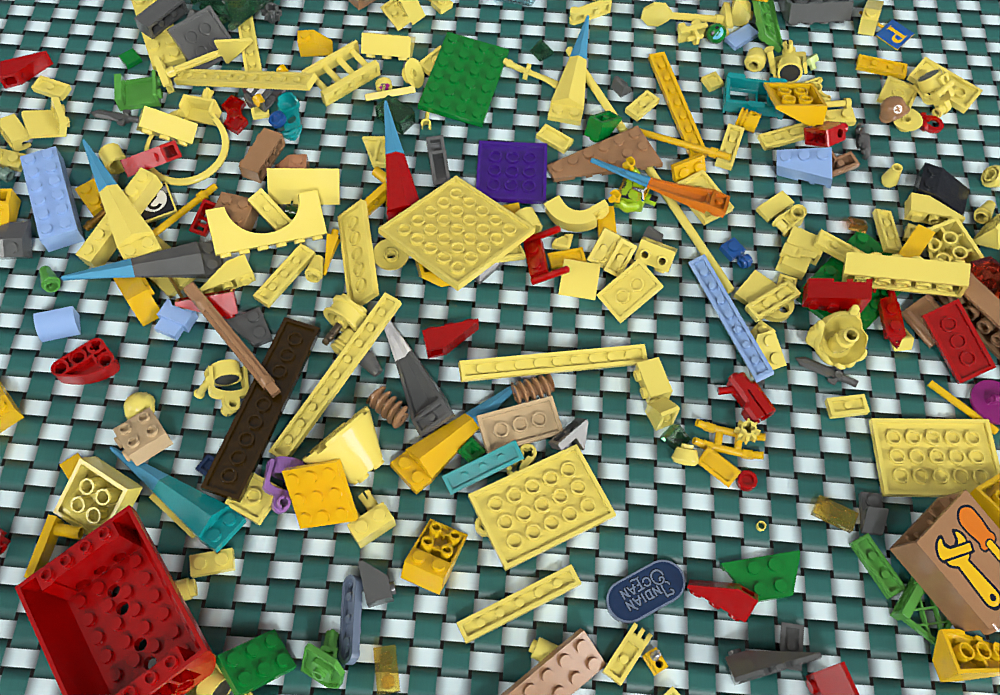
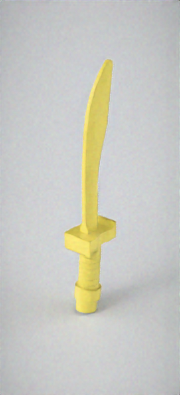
M505 58L503 60V64L506 67L522 73V79L527 80L529 75L546 82L554 89L558 86L559 81L532 71V64L527 63L525 68L511 59Z

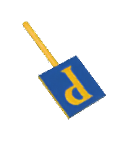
M892 19L885 26L878 22L877 26L881 30L875 36L895 50H898L914 33Z

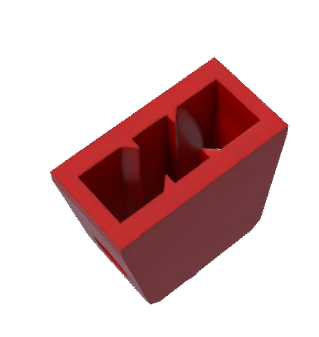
M825 121L823 125L804 127L805 144L821 147L835 145L845 140V132L848 131V125L845 122Z

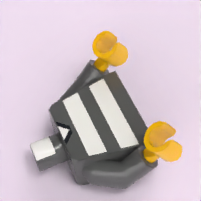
M282 64L277 67L275 72H288L289 70ZM242 88L248 107H257L264 112L271 107L277 97L284 91L281 89Z

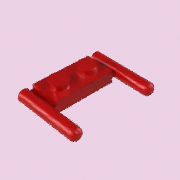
M560 226L533 234L524 241L532 285L570 272L568 266L550 272L548 269L542 239L561 232Z

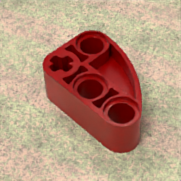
M93 338L55 361L51 365L50 370L61 383L84 385L100 382L115 375L120 370V364L102 339Z

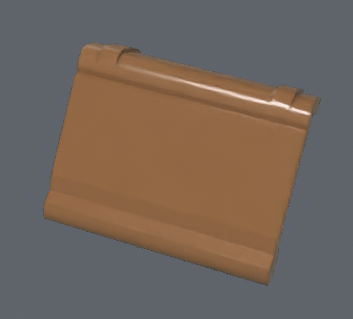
M927 294L901 313L902 318L930 349L935 345V342L921 316L939 308L940 305L930 294Z

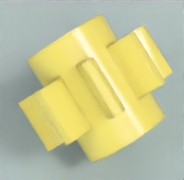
M749 418L744 422L739 420L738 427L734 429V433H738L737 441L741 440L745 445L749 441L755 443L757 436L761 432V430L757 429L758 423L750 421Z

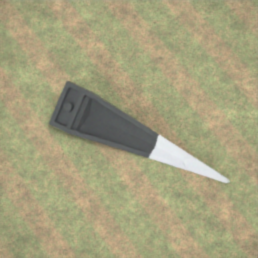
M390 320L384 330L401 379L411 421L419 436L424 438L455 415L445 395Z

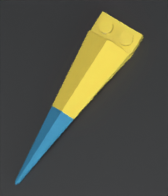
M587 15L555 90L547 120L577 126L581 125L585 101L589 15Z
M83 139L82 142L107 219L123 260L161 251L162 248L151 228L88 143Z

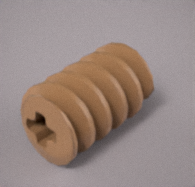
M545 374V377L539 375L537 378L533 376L530 378V381L526 378L523 382L518 380L515 382V385L511 382L513 397L518 404H521L522 399L525 402H529V397L532 400H536L538 395L541 399L544 398L545 393L548 397L551 396L552 391H555L554 382L550 374Z
M381 386L370 394L366 404L375 409L376 413L381 414V417L386 419L389 424H392L393 428H398L409 416L406 413L408 406L405 405L401 408L403 402L400 400L395 403L397 396L389 398L391 391L385 392L386 387Z

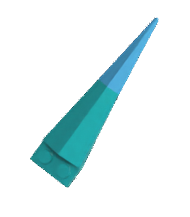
M110 446V450L204 545L214 552L218 553L247 522L243 516L232 510L229 505L144 462L136 466L132 460L128 462L125 459L122 451Z

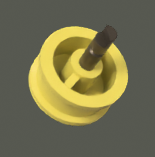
M346 294L336 295L333 298V304L323 310L325 318L333 327L324 337L322 343L327 346L339 331L343 332L346 328L356 332L367 317L366 308L362 305H357Z

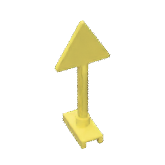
M253 39L214 40L218 50L174 67L166 68L159 56L152 59L163 87H166L168 94L175 92L171 81L172 77L220 56L223 57L226 64H229L253 43Z

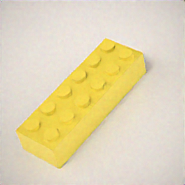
M853 250L846 253L841 282H847V279H853V282H866V279H873V289L961 298L969 286L971 264L965 263L962 260L949 262L941 258L928 260L920 256L907 258L899 254L886 256L879 252L866 254Z

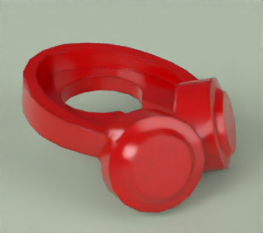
M926 112L920 113L923 118V124L920 127L921 131L929 133L941 132L944 128V123L940 118L926 115ZM936 121L939 126L933 127L927 122Z

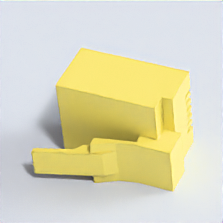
M784 243L775 270L802 280L811 259H816L818 253L804 250L803 247Z

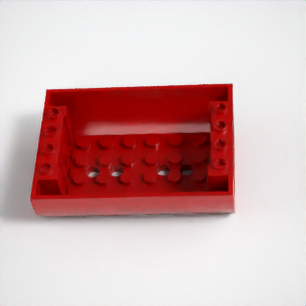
M130 505L15 586L62 695H185L210 676L215 669L216 658L138 513ZM119 586L118 595L113 597L112 591L115 587ZM128 603V611L122 615L121 608ZM146 639V648L140 651L139 644L142 640ZM155 658L156 664L149 669V661Z

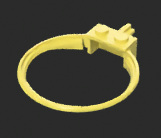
M206 87L201 97L183 94L179 103L180 109L169 114L191 122L217 126L222 138V147L218 158L208 169L188 178H171L161 174L155 168H151V172L161 182H167V184L174 186L196 184L212 176L225 162L230 146L229 136L219 119L222 111L216 100L212 99L214 91L210 90V88ZM149 135L144 151L149 150L150 143L155 135Z

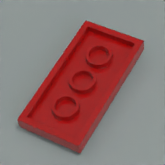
M959 299L921 316L957 384H961L996 368Z

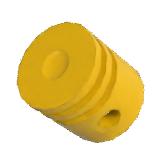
M742 107L735 125L743 127L745 131L754 134L762 114L752 110L748 111L749 109L744 110L745 108Z

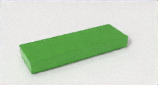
M869 533L849 543L886 599L906 589V586Z

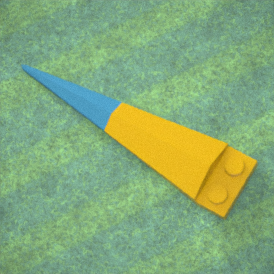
M511 386L408 447L405 452L390 462V467L417 495L433 482L458 453V450L479 430L476 416L496 411L513 394Z

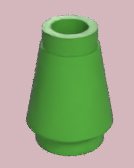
M42 266L39 269L42 289L50 293L57 291L60 288V279L49 266Z

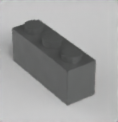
M157 0L138 14L134 20L139 31L154 39L187 13L188 9L185 0Z

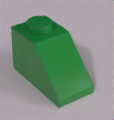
M611 111L591 115L584 135L593 142L605 140L621 122L622 117Z

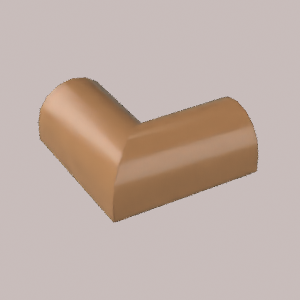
M832 151V178L860 166L852 151L837 157Z

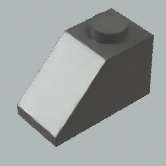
M363 560L358 561L368 608L394 602L393 595L397 594L394 581L390 582L388 575Z

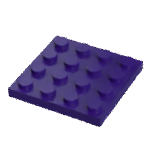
M479 140L476 189L496 202L546 203L547 143Z

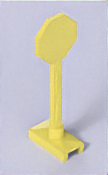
M662 2L651 3L643 8L641 19L647 26L658 27L670 19L687 21L699 19L701 22L724 25L726 36L729 35L728 28L733 29L730 2H724L719 14L715 15L672 12L669 6Z

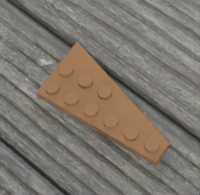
M637 125L548 164L547 172L553 182L574 180L576 177L582 176L589 178L596 174H602V176L616 174L591 163V158L624 169L622 164L628 157L635 159L633 167L640 168V170H646L647 167L656 166V168L663 167V162Z

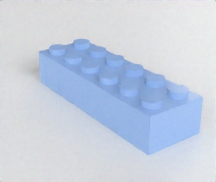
M56 146L20 156L39 239L47 251L51 252L85 241L65 162Z

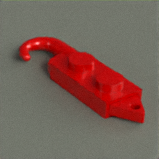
M887 290L888 297H884L879 301L878 310L884 339H888L897 349L902 339L906 336V331L895 291Z

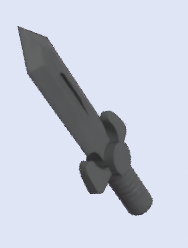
M101 109L90 112L97 118L115 120L120 126H125L126 123L130 122L138 123L139 121L138 116L130 115V110H123V114Z
M807 357L795 358L802 367L823 376L832 377L833 379H827L832 385L841 381L856 388L859 382L844 375L835 366L831 368Z

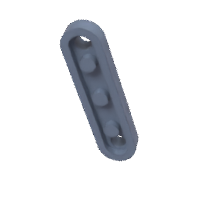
M348 575L342 586L338 658L340 663L344 665H354L360 656L363 584L361 577L355 575Z

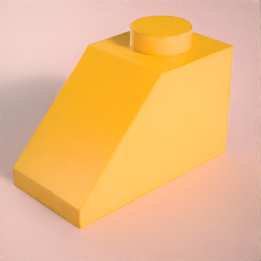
M315 30L297 31V43L301 57L326 56L333 53V40Z

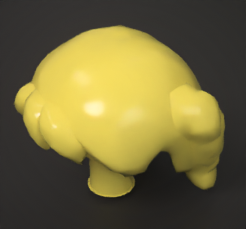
M852 305L848 311H838L825 316L810 327L805 338L806 343L814 348L816 354L824 363L835 366L840 370L853 367L856 362L864 360L867 356V349L865 348L868 335L863 329L858 305Z

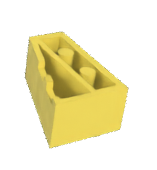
M144 106L141 110L136 130L147 135L158 136L165 141L175 140L178 145L187 147V145L191 146L193 144L198 124Z

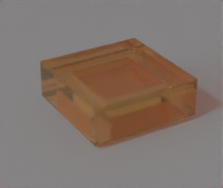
M848 217L846 222L848 230L861 233L867 232L866 220Z

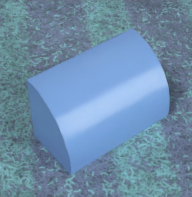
M73 306L33 314L35 329L41 342L81 335L80 315Z

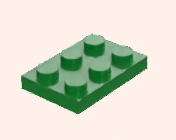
M275 629L216 656V663L234 695H246L293 671L297 666Z

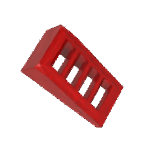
M203 199L189 229L190 232L205 238L207 237L210 230L207 218L204 217L206 214L205 210L214 209L215 202ZM201 220L206 221L207 224H203L200 222ZM198 226H200V227H203L204 230L201 231V230L196 229V228H197Z

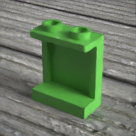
M152 70V77L124 80L121 73L114 74V99L120 111L142 109L144 106H161L163 92L160 86L163 85L156 70Z

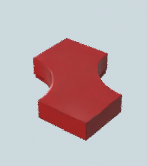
M231 94L221 105L222 110L227 113L223 125L226 129L239 135L249 124L248 120L242 115L246 104L245 101Z

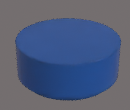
M275 111L269 117V123L274 128H281L287 120L282 111Z

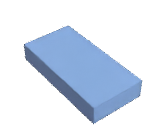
M748 23L726 36L724 42L736 51L757 38L759 32Z

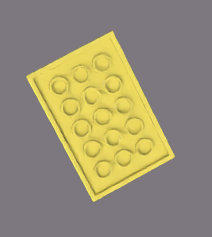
M871 418L869 420L882 497H942L963 490H967L970 494L974 488L1000 473V464L989 419Z
M577 444L468 494V498L505 571L616 516L614 509Z

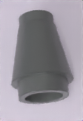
M368 350L359 365L373 377H377L382 373L383 369L373 351Z

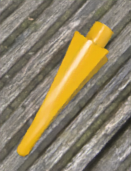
M332 229L331 234L327 233L324 276L327 274L331 260L340 243L338 238L339 230Z

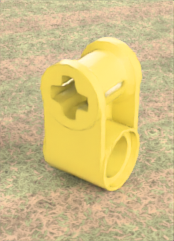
M796 204L780 214L772 222V226L777 227L783 233L782 235L787 237L793 226L799 227L807 214V209L803 205Z

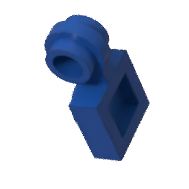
M735 237L722 244L719 248L730 262L737 259V264L742 269L750 267L753 262L749 254H744L746 249Z

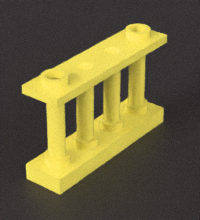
M357 40L348 43L346 46L301 71L304 73H315L317 77L315 84L322 90L320 91L322 102L326 107L381 75L380 66L376 60L368 63L359 54ZM352 57L362 66L356 71L346 62ZM340 65L349 75L341 79L332 69ZM325 73L335 82L328 87L319 78V76Z

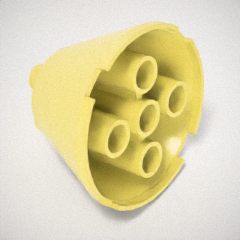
M365 406L359 410L346 423H342L309 452V456H305L302 459L306 464L340 459L347 482L354 485L358 482H363L369 476L367 472L377 469L384 463L370 409Z

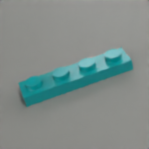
M513 440L442 475V478L452 495L524 459L516 440Z

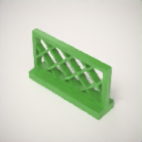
M911 576L906 589L901 594L890 616L897 621L902 620L935 646L936 638L931 635L929 625L937 624V628L940 630L950 629L952 624L948 619L941 621L938 607L930 597L931 606H923L921 598L926 592ZM925 610H933L936 622L928 623ZM914 611H919L922 624H916L910 619Z

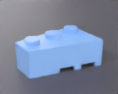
M832 147L777 150L776 175L797 181L798 179L808 181L809 184L813 185L815 183L824 185L826 188L831 189Z

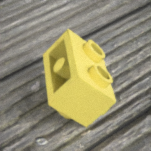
M643 236L634 260L640 259L646 267L647 265L655 267L654 270L657 272H669L678 249Z

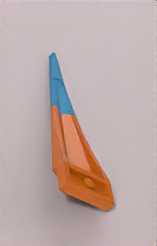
M595 158L590 160L591 163L704 214L708 211L713 216L723 218L727 211L730 196L715 189L664 181L631 172Z

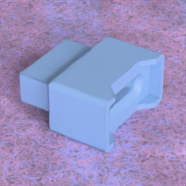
M167 299L157 313L159 321L154 329L157 333L164 334L178 341L183 331L189 333L198 319V315L195 311L184 310L172 305L171 300Z

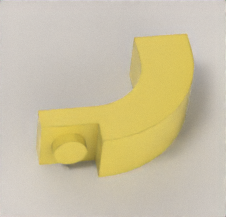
M559 195L544 203L545 212L555 225L560 226V228L572 232H584L596 228L597 219H603L609 213V205L605 199L585 210L569 208Z

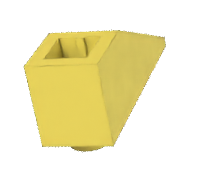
M911 192L905 201L904 220L933 226L958 217L961 223L965 221L964 216L929 195Z
M245 254L226 261L200 288L203 294L236 289L256 281Z

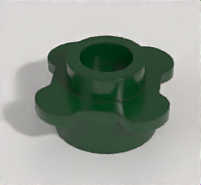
M291 201L290 206L286 205L285 214L290 219H294L298 207L297 205H292L293 201Z

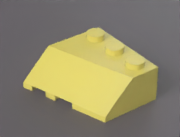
M958 217L928 228L936 232L927 245L930 260L933 258H941L949 262L962 260L965 263L971 264L970 272L972 274L980 271L987 260Z

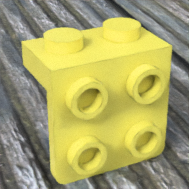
M51 97L50 110H28L21 113L30 138L66 137L70 121L69 117L65 116V106L61 104L59 97Z

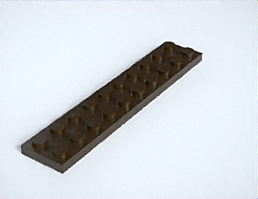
M284 317L262 362V366L275 380L274 383L281 393L272 398L268 391L264 390L254 378L200 487L203 491L241 502L320 335V327Z

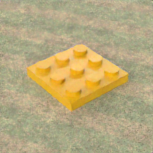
M340 459L288 467L282 470L300 529L353 522L359 518Z

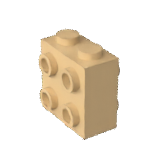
M150 407L113 429L117 436L114 438L120 449L122 447L125 449L122 451L123 456L128 462L132 460L136 466H139L173 444Z

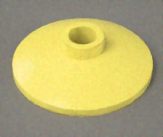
M387 239L377 243L373 249L375 264L384 270H397L403 267L409 259L408 254Z

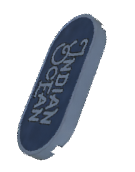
M657 560L617 581L610 587L606 596L608 613L618 622L620 621L625 624L639 622L673 603L682 595L686 583L684 573L678 565L668 560Z

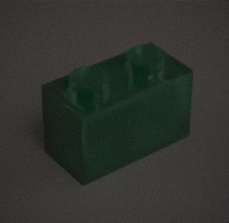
M387 95L375 107L376 117L384 123V102L386 100L396 130L403 135L415 123V112L411 107L402 104L397 98Z

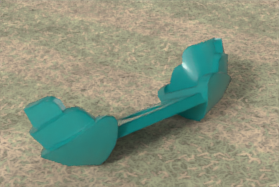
M284 92L277 97L278 111H282L287 118L284 124L285 130L280 133L283 134L285 139L295 141L303 128L299 113L300 103L292 92ZM290 117H296L293 123H288Z

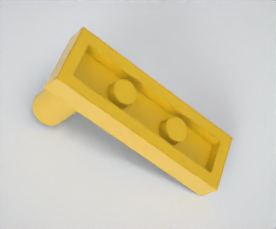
M379 167L373 169L372 175L383 184L364 199L367 202L368 216L386 201V172Z
M48 514L24 578L27 579L49 563L59 536L80 540L84 535V528L64 524V521L59 517Z

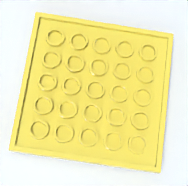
M454 176L380 226L378 233L455 290L459 291L533 235L535 227L458 176Z

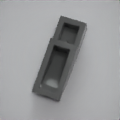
M443 135L426 137L433 186L443 185L450 180Z

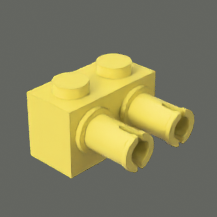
M370 490L364 491L366 497L363 493L358 496L367 512L360 515L357 511L359 518L347 524L351 535L360 548H363L396 526L395 519L384 502L378 504Z

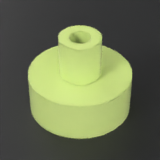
M817 53L807 57V66H809L810 71L817 68L815 64L819 60Z

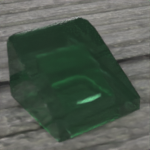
M542 39L530 50L540 62L554 54L553 50Z
M672 424L660 436L674 451L677 446H681L682 443L687 444L691 440L680 424Z

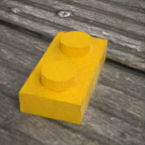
M701 153L671 165L672 179L676 183L701 170L706 171L705 156Z

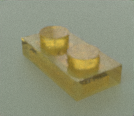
M819 495L811 515L851 533L859 513Z
M396 645L373 648L377 694L401 692Z

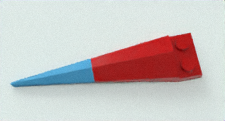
M385 100L386 220L388 222L419 201V197L388 103Z

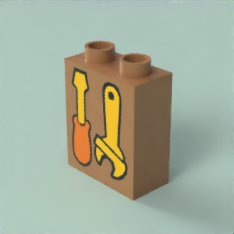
M967 490L939 497L891 546L890 550L955 629L965 632L980 630L984 635L992 634L1000 629V529Z

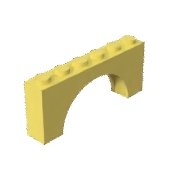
M317 190L299 193L298 210L294 219L284 228L271 233H253L240 228L229 218L225 207L205 210L215 255L220 256V259L231 257V253L239 252V255L248 254L252 249L265 251L269 249L268 246L276 245V248L287 246L289 242H294V244L305 243V239L312 238V241L323 239V236L327 234Z

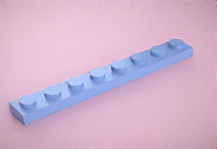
M705 254L688 262L689 267L756 383L774 375L772 367Z

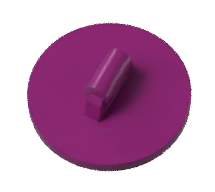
M995 380L980 381L971 389L969 397L971 406L982 418L989 419V422L992 424L1000 425V382Z

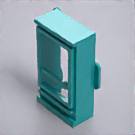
M729 72L723 87L722 112L740 113L742 107H744V110L749 109L748 111L752 110L762 114V116L777 117L782 120L785 113L775 108L763 84L764 82L787 83V80L774 77L769 78V81L746 78L745 74ZM730 91L755 94V101L730 99ZM758 94L767 95V104L758 102Z

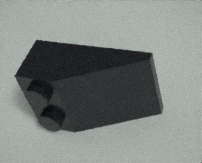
M925 162L917 174L912 193L929 195L964 216L970 189L944 168Z

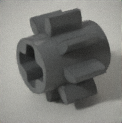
M270 2L264 4L261 14L264 16L265 21L275 23L280 21L282 10L279 9V5Z

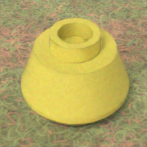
M992 165L983 171L981 175L983 186L988 188L1000 187L999 165Z
M682 443L681 446H677L671 456L673 462L696 466L699 463L697 450L693 449L694 445Z

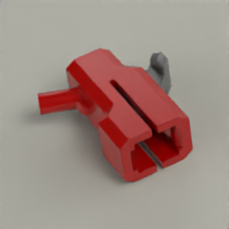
M735 372L728 377L729 381L726 387L717 388L718 395L732 394L741 406V415L746 421L749 418L754 423H760L772 416L776 411L762 390L765 379L756 383L755 380L750 381L744 372L739 374Z

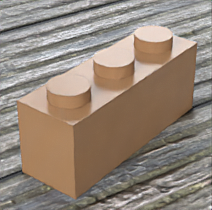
M263 128L261 133L257 135L253 145L249 147L244 159L239 163L242 177L262 183L267 175V168L272 167L286 145L283 134Z

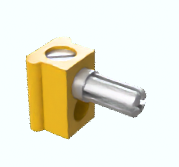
M654 647L642 656L654 676L668 668L657 647ZM656 661L661 664V668L656 666Z

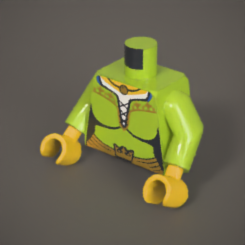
M633 157L626 158L622 167L626 170L629 169L631 172L641 174L636 167H633L635 159ZM624 177L619 190L614 189L610 192L612 196L608 198V201L614 203V207L620 208L624 213L642 212L645 203L655 207L658 196L649 194V188Z

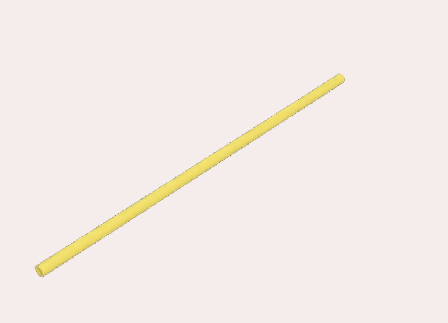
M571 46L566 49V53L569 57L573 50V47ZM586 68V83L603 109L617 114ZM622 120L616 127L619 133L628 130ZM647 167L645 172L649 177L661 180L653 167ZM661 194L701 255L705 254L727 293L733 292L735 288L678 203Z

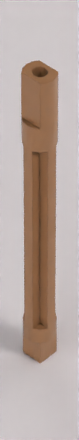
M194 282L185 286L183 291L264 390L266 389L272 398L281 393L274 383L275 380Z

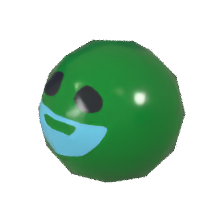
M720 23L712 24L706 31V37L712 44H719L726 36V28Z

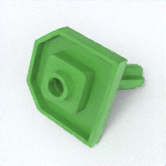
M334 629L326 631L324 644L320 649L311 643L305 646L301 671L327 688L339 689L343 684L345 671L336 659L339 633Z

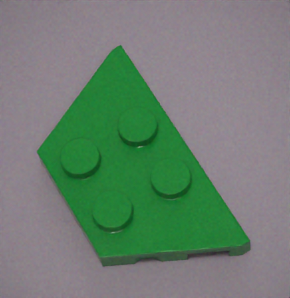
M800 550L725 562L720 564V568L723 571L725 570L731 577L732 583H739L758 594V602L787 598L794 594Z

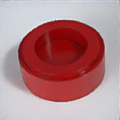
M743 470L736 478L738 488L746 492L752 491L758 483L757 476L750 470Z

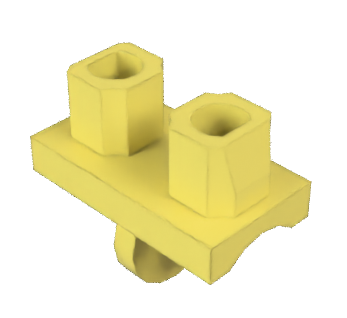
M699 19L691 22V26H687L684 22L679 23L677 27L678 43L692 41L693 45H698L700 39L706 36L707 22L702 23Z

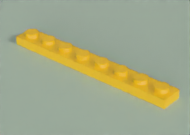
M665 51L649 54L648 60L681 139L705 146ZM686 149L689 157L700 154V152Z

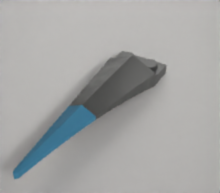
M196 241L67 274L60 278L63 281L134 277L207 279L222 266L220 256L215 255L212 241L200 243Z

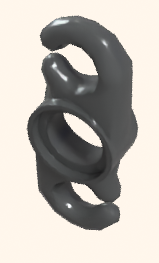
M859 122L855 129L856 147L861 149V154L864 155L862 158L867 160L871 153L870 135L865 133V128L862 127L864 124Z

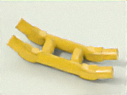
M696 419L695 426L704 431L715 433L714 442L694 437L692 439L693 445L704 450L710 446L716 452L738 456L743 459H764L763 451L742 449L743 441H737L738 433H734V429ZM760 433L756 441H766V433ZM723 435L735 437L734 447L722 445Z

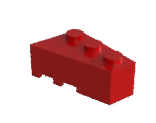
M809 278L803 287L802 307L834 313L848 311L852 305H858L861 314L872 299L873 279H866V282H853V279H847V282H834V278Z

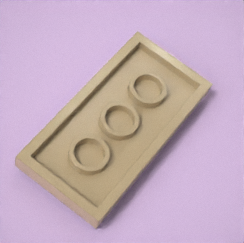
M553 396L476 416L486 453L513 440H516L520 447L524 444L555 437L563 430Z

